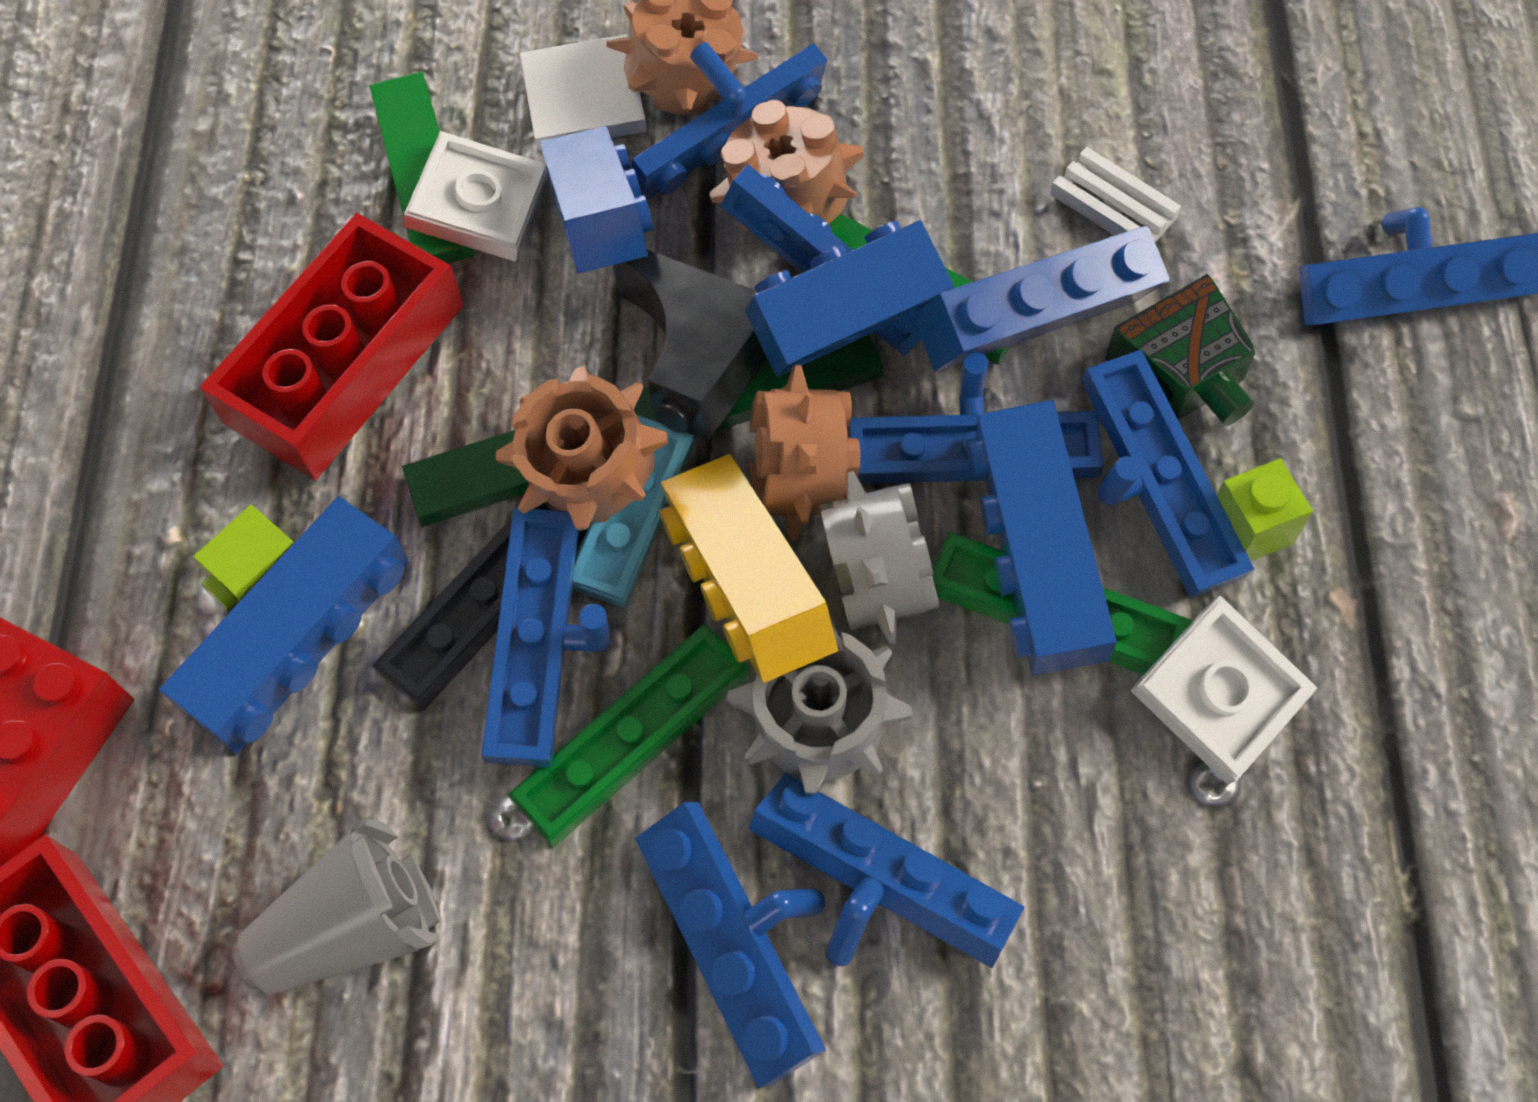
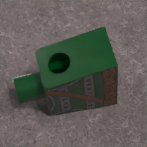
M1208 274L1114 327L1105 357L1106 361L1142 350L1177 419H1182L1206 404L1224 426H1229L1244 417L1253 407L1254 401L1239 384L1245 379L1255 356L1254 345L1217 285Z

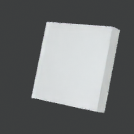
M627 34L520 53L538 151H542L540 141L602 126H607L611 138L647 132L640 92H633L628 88V81L624 71L626 54L606 47V41L628 37Z
M440 131L404 213V227L516 262L548 179L546 166L544 163Z
M1219 596L1207 605L1130 691L1226 784H1230L1242 776L1317 690V687L1224 598Z

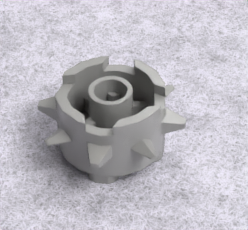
M847 472V498L820 505L833 566H835L840 590L843 593L841 598L850 630L878 624L889 644H895L897 619L940 608L932 577L933 570L924 536H921L917 522L919 519L913 493L909 483L866 493L855 472Z
M832 618L830 619L838 647L837 652L766 683H762L756 672L754 682L728 690L727 693L728 703L754 716L756 739L744 756L745 760L750 765L765 759L771 760L787 774L798 777L802 781L805 794L816 795L820 786L829 780L840 779L859 768L874 776L879 775L883 768L876 750L879 746L884 727L911 719L912 707L886 693V680L883 668L892 655L890 648L884 646L872 651L850 634L841 632V637H838ZM813 701L817 706L823 707L830 703L831 707L820 711L808 708L807 704Z

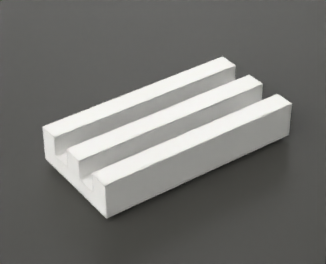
M1088 147L1080 153L1077 163L1071 162L1066 168L1063 177L1059 175L1055 179L1050 193L1051 196L1112 235L1140 227L1122 215L1124 212L1144 226L1148 225L1154 242L1177 219L1181 205ZM1076 184H1080L1081 186L1088 189L1095 195L1099 196L1104 200V202L1102 203L1101 201L1094 198L1087 192L1083 191L1082 189L1077 187Z

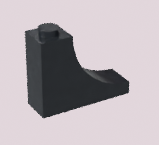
M647 249V257L613 265L619 297L643 309L656 321L666 335L662 355L656 368L648 378L655 418L672 431L678 433L688 432L708 441L767 360L744 312L753 295L757 293L751 288Z

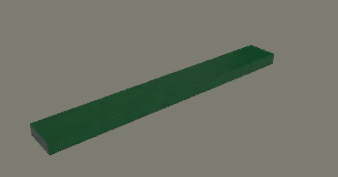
M870 335L803 365L802 370L808 389L842 391L883 377L884 366ZM767 359L716 431L750 421L756 392L782 389L783 386L787 385L791 371L776 377ZM649 387L643 388L634 408L635 414L661 423V421L655 418ZM515 430L402 466L416 515L422 527L525 494L529 483L518 468L496 461V451L513 441Z

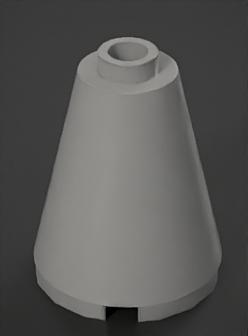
M366 819L356 825L238 935V951L234 953V964L239 976L247 986L252 989L259 988L263 992L273 995L417 952L438 941L440 934L429 932V928L440 922L439 911L431 888L412 854L399 860L388 845V843L399 838L390 827L378 819Z

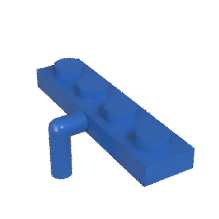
M708 42L698 45L691 52L690 58L722 97L721 102L632 159V169L635 170L641 196L645 195L646 200L659 192L662 195L669 194L680 187L687 179L688 174L703 163L710 166L721 161L722 158L719 157L721 150L727 143L731 133L746 119L752 117V110L758 104L770 100H778L785 107L793 105L795 107H803L810 103L822 89L821 82L828 60L815 43L743 87Z
M749 164L733 180L720 204V207L801 273L812 269L809 262L813 258L833 247L843 245L847 253L852 251L849 246L832 233L830 226L825 220L816 214L807 213L786 196L784 189L775 179L758 173ZM912 315L875 332L904 357L922 340Z
M1414 207L1389 212L1381 221L1382 230L1388 235L1406 233L1407 251L1299 266L1304 324L1331 323L1538 294V233L1432 247L1430 215L1426 209Z
M1142 350L1087 368L1080 380L1120 458L1097 489L1099 500L1103 504L1114 505L1139 496L1190 599L1246 578L1255 569Z
M972 352L964 358L958 391L960 415L851 418L849 427L850 438H857L860 444V469L857 478L861 484L984 481L983 475L973 477L966 447V440L975 438L977 415L984 413L983 391L989 364L984 354ZM1057 412L1074 478H1100L1103 469V458L1097 412Z
M518 508L513 509L481 753L484 763L552 768L565 650L602 652L610 644L611 637L607 615L604 608L598 604L586 605L580 611L579 619L581 625L568 624L579 532L575 528L568 511L532 509L523 514Z
M784 773L756 808L748 828L750 831L854 889L843 906L825 950L826 958L837 966H846L851 962L872 913L880 904L993 968L1025 906L1003 895L994 888L987 886L823 793L817 791L816 795L805 794L802 782L787 773Z
M683 802L638 835L635 840L758 1088L768 1087L825 1052L826 1048L766 932L784 919L820 914L825 907V898L823 893L816 888L778 890L752 906L699 802Z

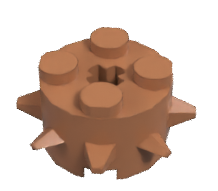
M639 0L637 3L632 1L626 3L624 10L631 22L630 34L628 37L606 41V47L626 54L624 71L628 81V88L633 92L642 91L654 98L653 107L661 111L678 115L700 114L708 111L709 104L721 98V96L691 60V52L701 43L708 42L733 74L736 64L758 60V53L741 48L744 29L738 13L732 7L733 0Z
M778 100L763 102L754 107L752 117L746 119L737 127L723 146L719 157L724 160L727 178L709 192L712 203H721L733 180L749 164L758 173L775 179L784 189L786 196L807 213L818 215L829 225L841 214L847 199L855 198L857 192L846 184L845 172L865 156L864 151L860 145L839 143L837 130L835 129L832 117L829 115L820 114L810 108L785 107ZM744 225L741 226L744 231L749 230Z
M793 365L787 385L783 386L782 389L756 392L749 426V433H756L755 462H748L749 483L770 516H783L789 540H797L802 523L804 525L807 524L810 516H822L820 505L846 499L847 472L854 471L856 476H858L860 469L859 440L857 438H847V428L850 425L852 413L850 392L808 389L801 365Z
M577 367L569 381L559 384L556 378L546 381L529 395H524L520 398L519 403L521 406L513 416L511 424L515 429L514 439L511 443L496 451V461L518 468L528 481L529 486L518 507L523 514L545 503L553 511H568L575 528L579 531L587 530L593 522L604 521L605 523L612 515L617 514L634 500L640 502L644 499L646 494L643 487L655 469L654 451L668 443V434L665 431L642 425L635 414L634 408L644 388L640 382H636L619 391L615 385L595 375H589L586 367Z

